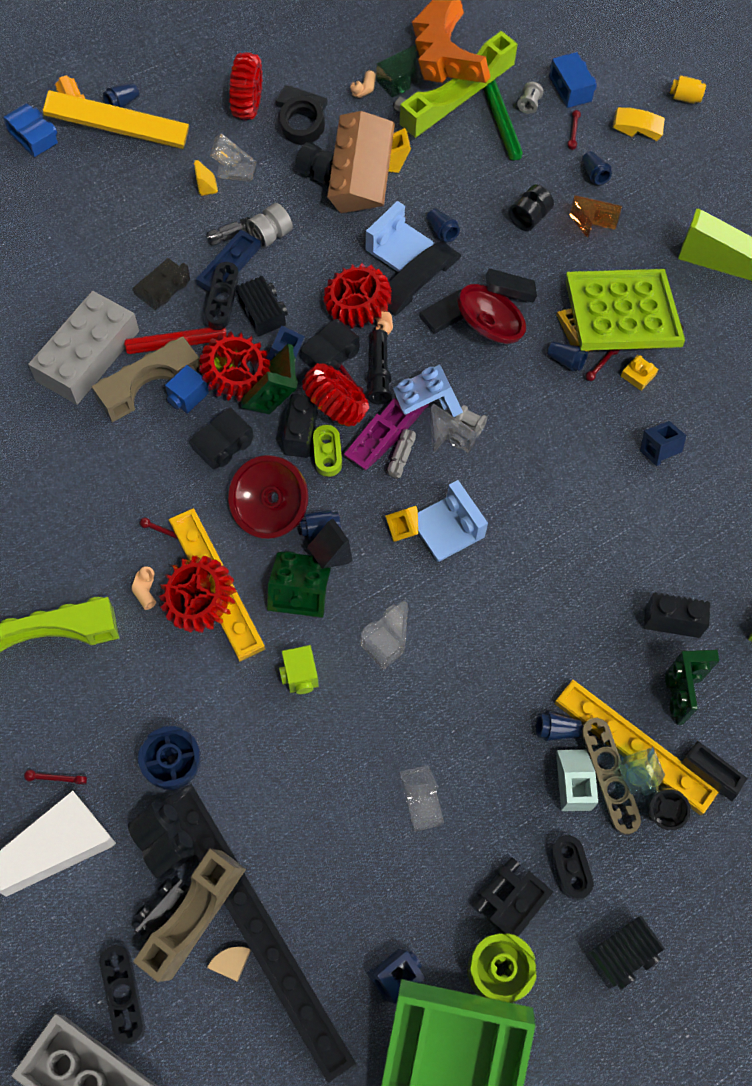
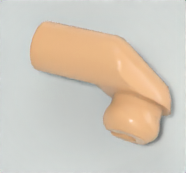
M367 71L362 84L360 81H356V85L353 82L350 86L352 95L362 98L372 93L376 74L373 71Z
M381 312V319L374 318L377 320L376 330H385L387 334H390L393 329L392 315L389 312Z
M147 566L142 567L136 573L132 584V592L144 610H149L156 604V600L149 592L155 573L152 568Z

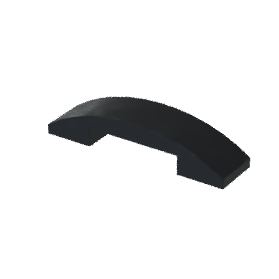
M443 241L428 247L418 254L389 283L392 292L388 311L397 316L412 302V296L440 270L446 272L461 258V254Z

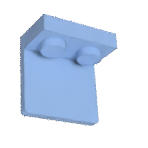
M398 201L366 230V251L397 272H400L413 258L432 246L434 242L405 223V205Z
M440 364L435 367L426 368L421 374L411 379L402 380L393 388L404 415L438 398L443 409L449 408L453 417L463 413Z
M458 480L449 484L446 498L418 512V534L438 562L485 538L488 522Z

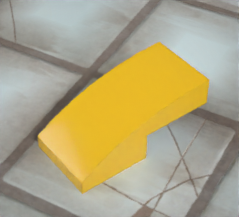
M618 107L615 110L613 128L631 137L640 132L658 141L663 135L665 118L644 110Z

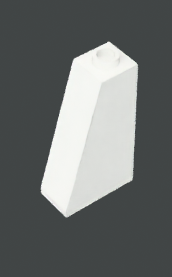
M72 791L0 850V894L7 897L111 848L116 842L82 800Z

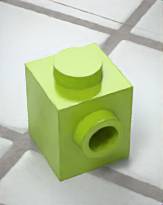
M311 645L282 651L284 666L279 667L282 685L288 684L290 693L306 694L319 687Z

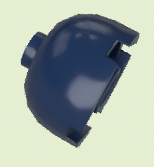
M165 726L152 731L148 735V739L139 749L138 764L143 776L152 785L164 790H176L188 785L196 777L201 765V751L196 739L191 734L177 726Z

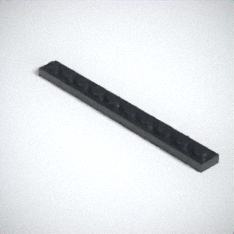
M192 783L165 799L176 810L180 828L190 835L195 854L200 862L209 849L221 850L237 862ZM243 873L224 904L327 1083H330L354 1066L356 1062L252 885Z

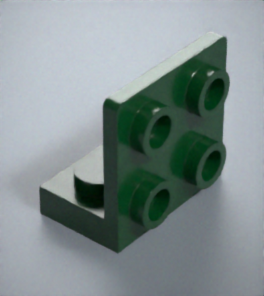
M286 344L270 361L268 368L270 372H267L242 397V408L270 415L285 399L295 392L298 381L295 375L296 358L293 345Z
M278 552L268 582L267 611L323 618L331 567L322 569L314 556L296 554L294 552Z
M718 650L682 651L666 671L665 683L666 687L671 689L672 695L670 713L672 717H675L677 725H683L697 711L698 706L694 684L703 681L720 661Z

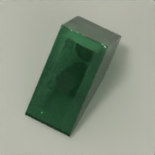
M415 45L377 63L376 81L391 98L411 88L416 67L417 47Z

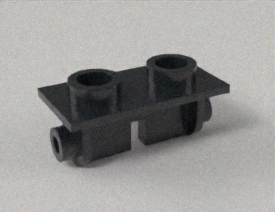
M177 876L172 880L166 879L156 890L158 896L150 905L145 903L134 914L133 919L135 921L131 926L137 932L143 927L144 930L140 935L144 939L148 940L152 933L169 920L163 914L167 909L174 914L185 899L190 888L186 884L179 888L178 886L183 881Z

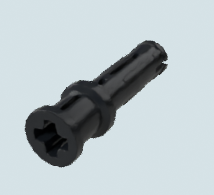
M379 329L371 334L372 371L368 376L369 383H371V391L368 394V398L371 403L382 405L389 403L392 399V393L389 391V383L392 380V376L388 371V334L385 330Z

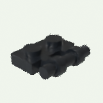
M510 857L505 865L501 864L495 871L496 876L488 886H483L477 893L479 897L472 904V907L482 914L488 905L491 906L496 912L489 922L502 934H512L519 937L554 891L530 871L526 873L522 880L518 878L514 873L520 867V863ZM505 884H508L514 890L503 902L496 895Z

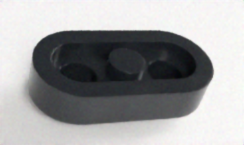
M561 836L555 841L551 849V856L561 889L572 900L584 899L591 893L594 881L583 845L574 836ZM563 848L569 849L572 854L571 858L563 857L561 850ZM572 879L580 881V889L577 890L571 886Z

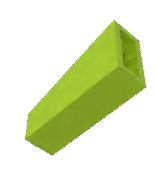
M696 208L678 259L752 281V237Z

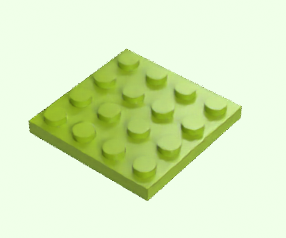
M665 269L566 272L565 281L581 351L683 347L685 337Z

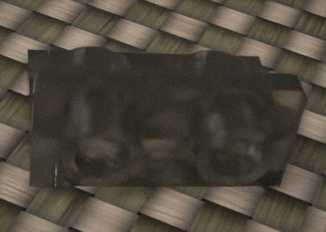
M167 258L132 288L134 295L152 309H158L161 305L166 304L177 291L185 288L191 280L188 265L182 263L178 266Z

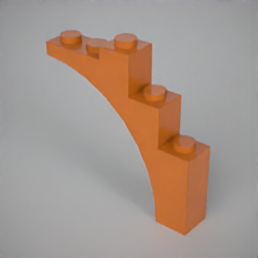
M432 0L412 21L416 35L415 43L420 57L418 61L424 80L442 83L449 77L486 83L490 78L486 56L465 51L450 40L457 21L464 14L461 0Z

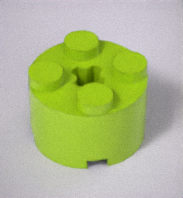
M495 934L486 937L477 945L469 958L467 975L471 987L478 996L509 1003L520 1000L529 993L536 980V963L533 951L525 941L512 934ZM504 962L507 965L505 971L508 976L503 974L499 977L496 974L497 967L494 964L500 965Z

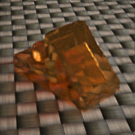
M574 195L570 216L584 235L589 238L592 224L616 230L622 206Z

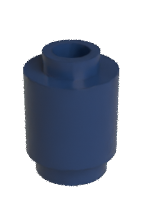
M327 510L305 514V519L300 522L302 536H308V540L313 541L331 519H334L341 528L339 513Z

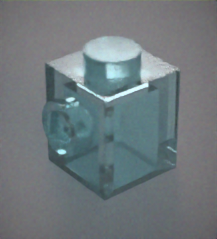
M653 747L626 756L619 765L631 795L641 792L642 795H647L659 789L658 786L665 777Z

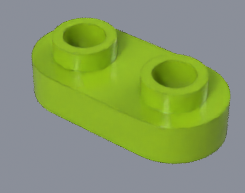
M331 425L319 426L313 433L315 468L322 476L332 477L338 474L342 468L340 434ZM330 440L331 442L325 444L322 441ZM326 463H331V464H333V466H331V467H326V466H324V465H325Z

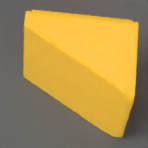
M196 160L194 168L199 194L203 196L217 193L214 174L200 161Z
M417 506L385 516L394 542L418 534Z

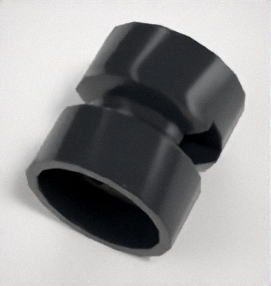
M306 142L297 154L295 170L308 177L313 175L314 180L328 185L330 183L334 153L327 150L322 151L321 147L311 142Z
M532 185L509 208L508 213L511 221L519 229L531 231L552 210L554 206L553 197L544 187Z
M670 786L655 788L646 800V810L649 817L658 827L665 830L682 828L690 818L691 806L689 801L675 788Z

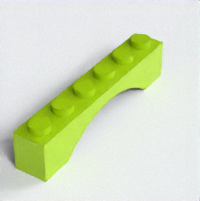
M500 31L486 41L477 53L478 55L486 56L490 78L486 83L453 78L443 86L432 91L416 92L400 104L399 124L415 138L512 67L515 64L518 44L504 32Z
M93 597L85 603L77 605L65 604L57 610L49 612L37 611L31 613L28 617L20 619H5L0 623V652L14 644L46 636L71 638L89 645L119 639L113 606L108 597Z

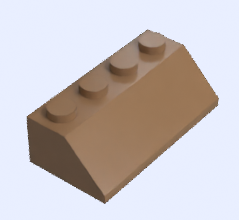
M363 111L340 115L327 196L340 213L384 206L395 127L393 121Z

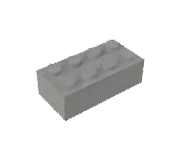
M92 291L28 364L35 381L78 405L125 349V340L134 338L138 334L139 328L135 313Z
M58 1014L53 1016L12 1074V1077L23 1086H158L68 1018Z

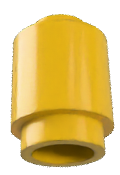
M679 76L678 80H673L670 94H674V100L695 104V102L701 103L706 84L701 83V80Z

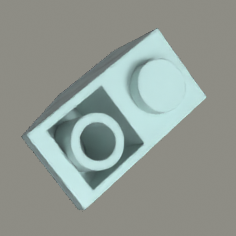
M557 750L561 811H592L598 804L596 774L588 751Z

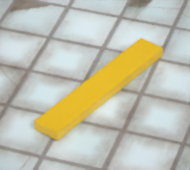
M48 90L43 108L44 116L184 149L189 130V124L51 90Z
M194 508L169 519L170 525L188 561H191L192 555L198 556L200 559L203 556H208L211 561L216 559L223 566ZM211 575L209 579L211 582L210 590L215 593V582ZM236 592L230 595L235 600V604H228L227 606L231 614H222L223 623H221V626L239 662L265 650V645Z
M575 680L569 683L554 704L572 718L581 720L583 726L592 718H600L607 722L618 753L661 786H670L680 791L688 799L691 809L700 816L705 813L719 793L684 766L681 760ZM595 724L591 725L592 729L590 732L600 738V735L604 732L603 728L597 729Z

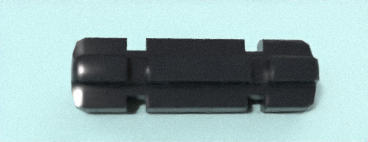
M250 217L240 219L239 223L235 221L218 228V231L216 229L208 231L206 236L209 244L214 246L221 243L220 240L225 242L233 239L240 230L248 233L246 222Z

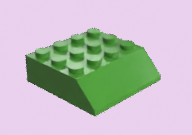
M401 979L381 1086H524L535 1030L533 1007Z

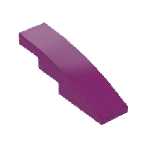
M394 398L381 415H375L344 453V456L366 471L400 438L402 431L408 429L430 403L404 415L398 399Z

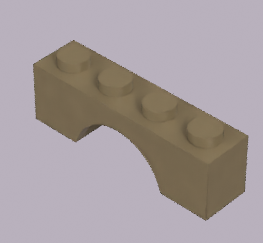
M182 336L177 340L168 342L157 351L146 354L137 362L124 366L117 373L99 380L92 386L97 402L113 423L135 410L134 400L136 393L147 382L155 379L171 380L186 365L200 374V358Z
M209 849L192 874L190 889L180 907L161 928L152 933L133 962L157 982L172 980L246 869L223 851Z

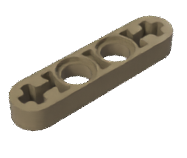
M592 718L584 724L582 737L594 767L596 779L611 823L618 833L624 835L632 834L637 831L641 823L635 799L607 722L600 718ZM595 724L597 729L603 728L604 732L600 735L602 745L608 742L610 747H601L595 752L593 751L592 746L596 747L598 743L595 736L588 735V732L592 729L591 725ZM601 753H609L613 756L614 766L611 769L605 770L599 767L597 758ZM618 782L623 785L625 792L622 798L613 799L609 796L607 788L610 783ZM626 800L629 801L630 806H625L624 809L627 816L633 815L634 821L630 823L631 829H627L625 825H619L618 820L622 818L620 808L614 811L612 805H619Z

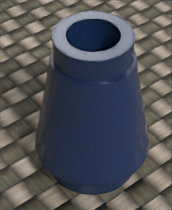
M134 83L109 87L103 93L105 104L121 108L139 97V90Z
M589 151L585 153L582 157V162L590 181L597 185L607 183L612 176L611 166L594 154V152Z
M436 208L429 211L427 220L438 238L445 242H451L456 239L460 232L458 222Z
M553 341L549 346L547 355L572 371L575 369L580 371L586 363L588 352L585 350L581 351L580 346Z
M549 711L537 716L536 734L538 738L551 741L574 737L579 738L581 736V720Z

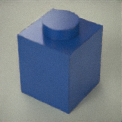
M188 365L165 385L168 402L174 408H181L187 414L209 394L207 382L203 381L202 376Z

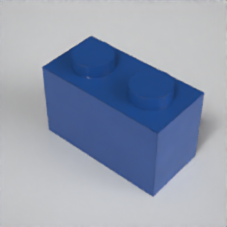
M578 52L552 58L549 77L566 107L569 108L592 102L594 91L597 87L596 80L589 73L585 61H582Z

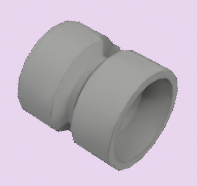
M273 203L263 210V214L255 215L246 222L249 234L261 241V248L268 247L277 239L276 237L282 238L293 229L290 216L278 203Z

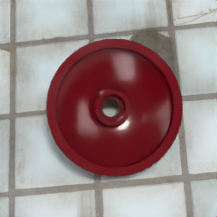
M480 284L467 285L459 293L458 306L460 313L466 323L480 336L502 344L518 342L526 332L525 319L516 305L506 296L487 291V286Z
M272 455L255 457L243 464L231 481L228 495L230 511L236 523L252 536L266 539L284 536L295 529L305 515L308 505L306 481L299 469L284 458ZM277 493L278 500L274 503L272 495Z

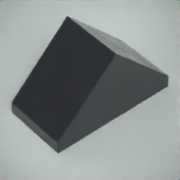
M334 519L327 522L307 547L322 569L349 564L353 561L349 539Z

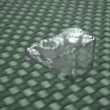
M402 601L398 606L396 604L391 605L383 613L382 619L376 624L375 622L369 623L361 632L360 646L382 670L405 652L408 604L405 601Z

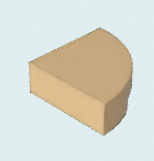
M244 947L225 949L212 959L207 968L238 982L251 950Z

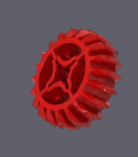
M248 52L236 55L233 61L229 84L231 112L234 117L243 120L254 119L257 115L263 81L260 57Z
M363 263L359 267H355L352 264L351 268L347 270L342 267V273H334V279H329L328 286L324 288L325 296L323 297L328 314L332 316L333 320L339 319L343 324H349L352 329L356 324L363 328L366 322L373 325V319H381V312H388V305L391 304L392 290L388 278L383 275L380 269L375 270L372 264L367 268Z
M230 331L226 338L220 333L217 340L212 338L209 340V344L204 346L203 354L200 355L199 359L201 364L199 372L203 374V381L210 382L208 385L209 391L217 389V397L224 393L227 395V401L231 400L232 396H235L239 402L242 400L243 395L267 372H270V369H268L270 360L265 359L267 350H260V342L253 344L252 336L244 339L241 332L238 334V337H234L232 331ZM216 357L220 360V365L223 367L220 373L214 363ZM249 360L254 367V376L249 372L250 368L247 366Z
M317 363L307 372L302 381V387L305 390L306 396L311 399V402L323 411L325 415H328L333 421L336 420L341 425L355 426L365 417L366 412L369 410L368 400L365 398V394L360 391V388L354 384V381H351L346 375H343L332 366Z
M192 555L191 561L182 559L181 567L172 565L174 573L172 575L165 574L169 581L167 584L160 585L161 589L165 590V593L159 596L160 600L165 602L161 606L162 611L167 613L165 617L167 620L174 622L175 627L179 629L184 628L185 631L190 633L194 629L198 633H203L205 627L209 630H214V621L219 624L223 623L222 614H231L230 610L227 609L228 604H235V600L230 595L237 591L236 588L231 586L235 581L232 576L228 575L229 570L222 566L218 560L213 559L211 561L208 556H203L200 559L198 556ZM211 575L215 582V593L210 590L211 582L209 579ZM197 592H199V593H201V592L205 593V595H204V594H199L198 596H196ZM181 596L185 598V613L181 606Z

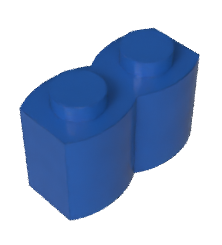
M26 103L3 117L8 132L33 157L58 143L56 138L58 133L52 122H47L43 119L42 114L36 107L32 108Z

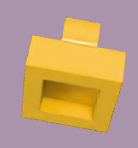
M637 355L622 371L621 377L642 391L656 376L658 368L643 359L641 355Z

